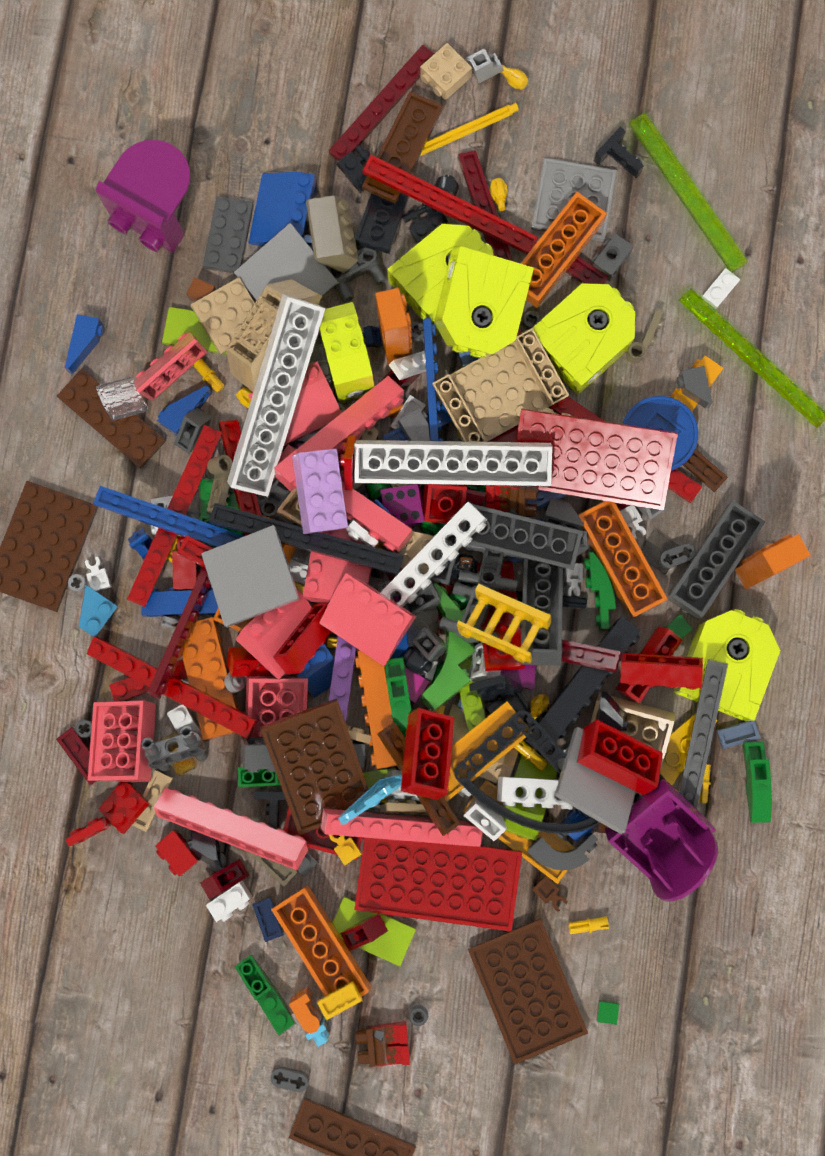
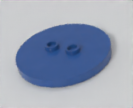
M653 396L641 400L629 410L622 423L677 432L671 471L682 466L691 457L697 445L698 426L694 415L686 405L671 397Z

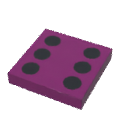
M419 484L381 490L383 506L390 512V515L405 525L424 522V509Z

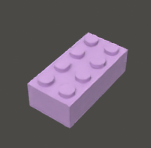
M337 449L303 452L293 455L292 460L303 534L348 528Z

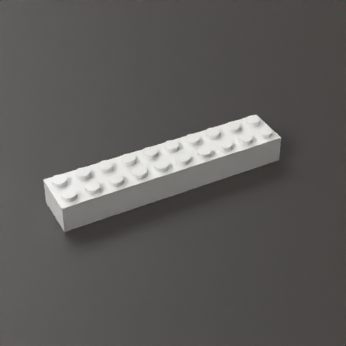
M285 294L282 295L227 480L231 488L266 497L269 495L275 476L274 467L278 465L324 315L325 308L320 305Z
M356 440L355 483L551 486V443Z

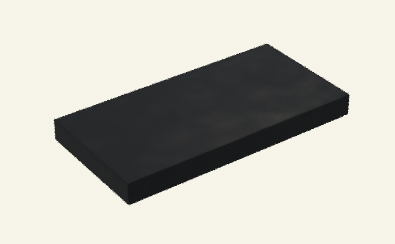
M371 193L355 236L356 245L390 254L409 196L401 193L395 204Z

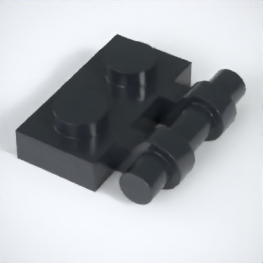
M359 145L355 149L359 156L355 157L350 152L337 163V166L361 194L365 191L362 189V185L367 177L362 174L364 166L361 162L365 161L367 163L370 152Z
M422 204L423 206L415 210L411 209L408 211V214L402 217L405 223L411 220L414 223L409 226V231L417 244L441 224H449L442 212L437 211L434 213L433 208ZM427 213L428 217L419 220L418 216Z

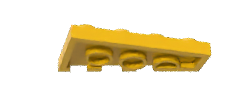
M696 713L670 735L660 775L671 786L685 768Z

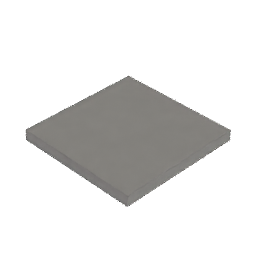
M544 158L531 229L546 232L574 194L579 192L607 213L605 222L591 239L604 242L617 170Z
M291 223L234 272L256 300L266 285L292 279L322 297L339 283L324 264L315 261L314 251Z
M274 525L201 553L224 627L235 625L300 599L276 526Z
M577 727L573 731L554 796L614 831L623 834L627 827L635 791L577 763L583 730Z

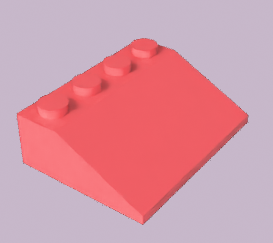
M191 332L180 336L177 344L169 346L160 359L156 358L150 363L151 367L146 371H141L136 376V380L133 383L138 393L151 401L155 400L189 370L198 359H201L208 353Z
M317 361L307 367L284 446L325 427L342 413ZM253 392L248 394L250 400L252 399Z
M347 528L321 532L364 544L362 541H355L350 538L346 531ZM311 552L303 597L311 602L329 603L346 573L353 574L369 585L372 568Z
M346 573L336 588L320 624L385 666L416 616L353 574Z
M298 590L299 600L256 616L242 629L236 638V641L278 680L285 672L273 656L312 609L308 600Z
M246 676L245 714L258 720L251 737H263L260 730L261 726L307 710L308 678L282 676L278 680L275 676Z
M147 701L94 702L88 781L151 782L152 768L149 767L145 750L141 747V742L145 738H151L154 741L155 703Z

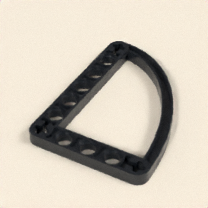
M525 710L515 712L454 769L456 780L476 799L495 813L521 826L548 833L566 834L584 831L601 823L592 817L570 823H549L525 817L493 800L470 780L521 733L528 738L561 775L562 770L557 767V762L561 758H566V753L531 714ZM519 714L522 716L526 714V721L529 724L532 721L534 722V725L530 726L526 732L523 730L526 728V725L522 722L520 724L517 722ZM511 727L513 735L510 738H504L502 736L503 728ZM534 728H538L541 731V737L537 740L532 739L530 736V732ZM491 740H495L498 743V749L494 752L487 749V743ZM547 743H551L555 747L554 752L550 755L544 752V746ZM475 754H481L484 760L482 764L475 765L472 762V757ZM469 761L475 770L472 772L470 768L466 772L468 775L466 778L463 776L458 777V770L460 768L463 770L467 768L468 765L465 762Z

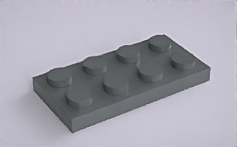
M216 196L203 261L204 269L234 273L242 265L253 202Z

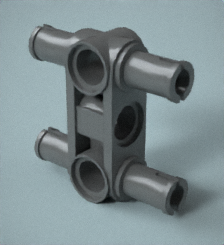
M356 245L359 261L345 273L325 265L332 275L334 273L340 274L336 278L339 283L333 288L338 290L344 303L354 298L347 283L363 274L370 272L376 285H381L387 281L379 267L380 261L375 250ZM366 256L373 257L371 261L364 260Z
M278 479L272 485L268 497L261 498L257 495L260 512L262 515L274 520L295 525L296 523L277 513L278 508L291 492ZM274 506L275 510L273 513L267 514L265 513L266 508Z
M470 544L467 545V550L483 552L484 556L478 573L460 570L459 582L475 584V586L478 584L486 585L494 591H499V589L517 591L518 580L501 578L504 558L510 557L524 560V558Z
M456 582L453 594L469 598L463 618L460 620L466 624L478 603L475 594L477 585L470 587ZM488 604L484 606L474 628L485 631L483 626L490 607L493 605ZM442 617L440 629L456 633L457 637L462 638L467 643L479 642V640L472 637L466 638L462 636L457 628L458 621ZM492 633V636L499 638L500 635L498 633Z
M190 726L182 727L180 735L156 743L151 738H145L141 742V747L145 750L149 767L153 769L158 768L162 773L170 770V764L196 757L201 762L205 761L208 757L201 733L199 731H192Z

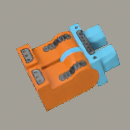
M308 986L291 997L289 1006L306 1032L305 1036L307 1039L313 1038L317 1047L329 1040L330 1034L326 1028L328 1021L325 1017L322 1018L321 1011L314 1007L311 1001L313 992Z

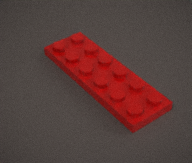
M512 561L503 562L501 578L515 580ZM478 563L477 573L480 571L482 563ZM503 589L496 591L517 600L516 592ZM495 606L490 607L483 626L484 630L496 610ZM509 612L502 614L493 633L500 635L499 639L501 640L514 618L513 614ZM520 624L510 641V644L519 648L521 647ZM482 642L485 672L525 668V665H521V662L514 659L512 655Z

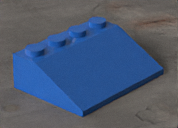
M302 172L262 174L249 244L264 246L289 223L296 228L303 238L307 235L309 219L306 201L314 199L316 188L314 174Z

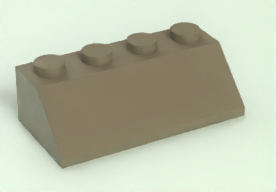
M335 195L308 199L306 206L315 261L345 273L359 261L349 202Z

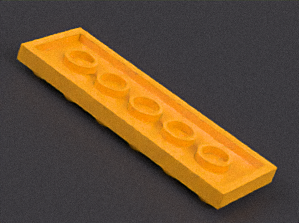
M507 701L452 745L448 794L443 797L446 802L464 788L454 776L455 767L516 712ZM518 715V724H520L521 722L524 723V721ZM526 725V728L523 729L525 732H526L527 729H528V726H527V725ZM503 728L502 736L510 738L513 735L512 728ZM523 733L519 734L470 780L476 779L524 740L526 736ZM495 740L489 741L487 749L491 752L496 751L498 743ZM475 754L472 757V762L475 765L482 764L484 760L481 754ZM469 761L465 762L468 765L467 768L464 770L460 768L458 770V777L463 776L466 778L468 776L466 772L470 768L472 772L475 770Z
M485 780L479 789L503 805V802L497 801L498 788L488 780ZM470 802L464 808L463 812H466ZM504 831L498 837L511 849L522 851L524 859L557 884L568 871L551 869L536 861L526 850L534 841ZM543 831L538 833L537 839L541 836L551 848L557 851H569L575 848L555 833Z

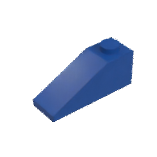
M77 314L65 364V369L69 373L73 374L99 343L100 337L103 336L105 328L99 318Z
M204 386L168 405L166 409L164 408L160 412L157 421L177 436L184 416L196 407L201 409L212 394L210 388Z

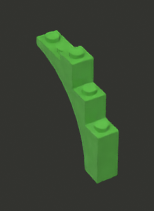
M435 583L434 586L441 598L437 607L442 617L444 616L455 621L462 620L466 608L461 611L459 604L448 597L446 589ZM447 630L446 644L448 647L446 648L443 666L434 683L420 698L432 712L437 711L470 682L469 673L459 666L474 654V644L465 642L462 638L457 637L456 633Z

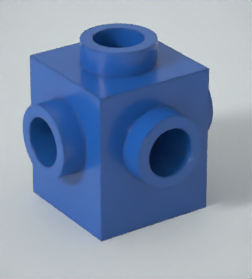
M572 809L566 814L565 819L561 823L576 822L590 816L578 809ZM594 827L580 832L568 833V835L577 843L583 836L587 837Z

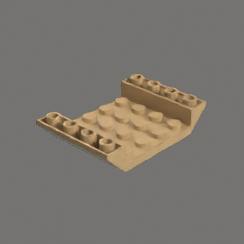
M533 328L517 336L514 342L496 353L481 357L458 371L432 383L464 442H488L518 425L521 409L543 410V408H548L569 396Z

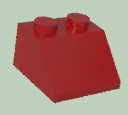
M425 484L424 522L447 524L465 505L467 486L463 484Z

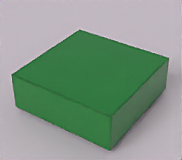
M681 614L665 626V628H669L681 639L693 630Z
M599 1000L596 1021L617 1025L619 1003Z

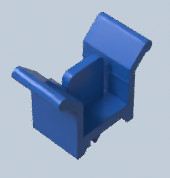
M142 528L138 532H133L128 541L130 543L129 546L135 549L144 561L153 540Z

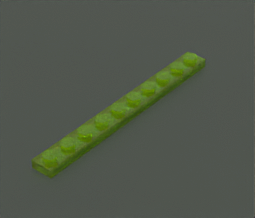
M643 113L630 121V128L727 269L733 273L746 265L747 259L647 114Z
M689 289L681 296L678 301L720 338L727 347L733 350L741 360L746 362L754 372L759 374L768 385L772 386L795 410L799 411L809 423L818 428L825 421V411L694 290Z

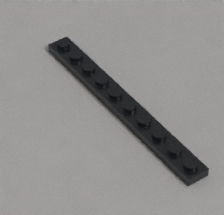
M216 503L209 519L211 524L247 534H252L274 525L283 544L394 575L399 574L404 557L400 554L321 532L303 534L302 527Z

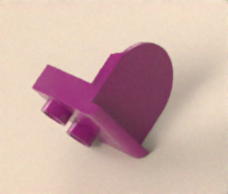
M145 140L132 145L120 156L103 183L98 181L96 186V193L110 215L107 221L108 224L123 234H127L130 229L141 234L139 241L154 252H158L163 247L173 253L184 237V232L174 212L186 195L190 185V168L186 158L175 146L160 140Z
M665 779L658 783V788L645 794L632 805L625 833L620 834L609 827L605 828L608 842L649 878L654 894L666 902L682 899L697 889L710 874L718 856V844L713 834L716 831L714 826Z

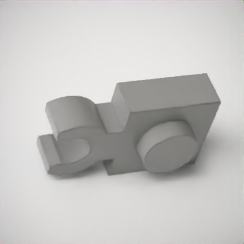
M575 563L574 570L563 568V582H567V586L564 589L565 596H571L572 589L573 596H580L578 583H583V564Z

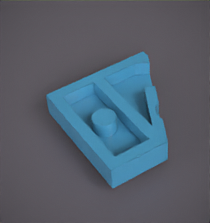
M86 585L78 626L93 637H96L118 606Z

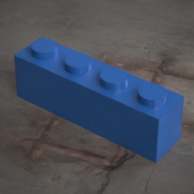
M212 587L208 588L206 601L198 611L199 616L215 615L218 609ZM154 588L146 607H142V616H181L193 589L178 591V589L166 588V591L159 592V589Z

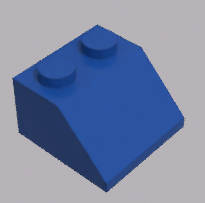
M325 644L317 649L315 656L305 665V669L297 674L299 678H308V690L314 698L331 687L335 659Z

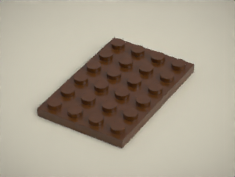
M26 481L0 546V592L58 612L68 586V580L73 574L98 507L87 501Z
M337 698L260 727L299 835L321 827L323 808L347 810L368 790Z
M541 918L468 948L514 1065L588 1034Z

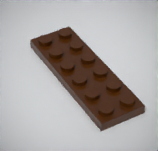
M409 91L377 158L411 174L443 110V105ZM369 176L366 177L362 185L363 190L395 204L401 195V192Z
M81 368L59 392L57 397L141 469L166 441L125 405L106 410L105 407L120 404L121 402L104 406L100 396L111 393L107 392L98 395V392L106 389Z
M306 1097L303 1100L288 1137L328 1156H413L416 1145Z

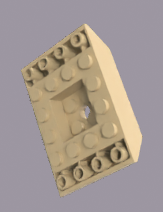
M292 279L266 285L226 348L231 375L252 392H254L282 295L285 294L317 305L320 304L321 295Z

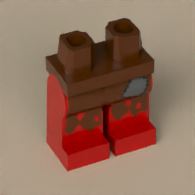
M486 485V508L523 517H536L537 504H528V499H537L538 488L524 485Z
M406 1021L370 1025L364 1030L356 1031V1043H368V1050L357 1051L358 1064H369L370 1067L396 1064L410 1065Z

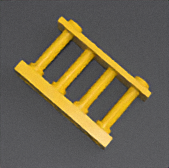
M478 584L475 589L478 603L466 624L461 621L457 622L459 633L466 638L472 637L508 653L519 662L531 663L532 655L528 650L539 629L542 627L545 629L549 628L551 615ZM491 604L495 606L496 610L485 631L474 628L484 606ZM509 612L513 614L514 618L503 639L492 636L502 614ZM525 619L531 622L532 626L522 646L519 648L510 644V641L521 620Z

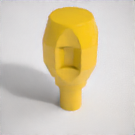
M502 65L503 71L501 73L504 74L510 86L520 90L527 86L528 78L524 72Z
M495 178L490 184V194L496 204H498V210L505 211V201L508 194L507 185L503 179Z
M244 386L238 391L236 397L244 407L249 409L251 400L248 394L252 393V391Z
M540 693L531 700L530 714L534 719L546 712L550 706V700L546 694Z

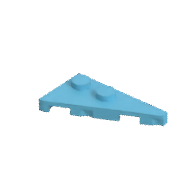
M402 774L379 779L338 817L341 824L348 823L368 808L376 806L380 800L401 787Z

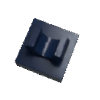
M368 325L363 328L364 332L362 335L363 338H366L364 343L366 348H379L383 346L378 327Z

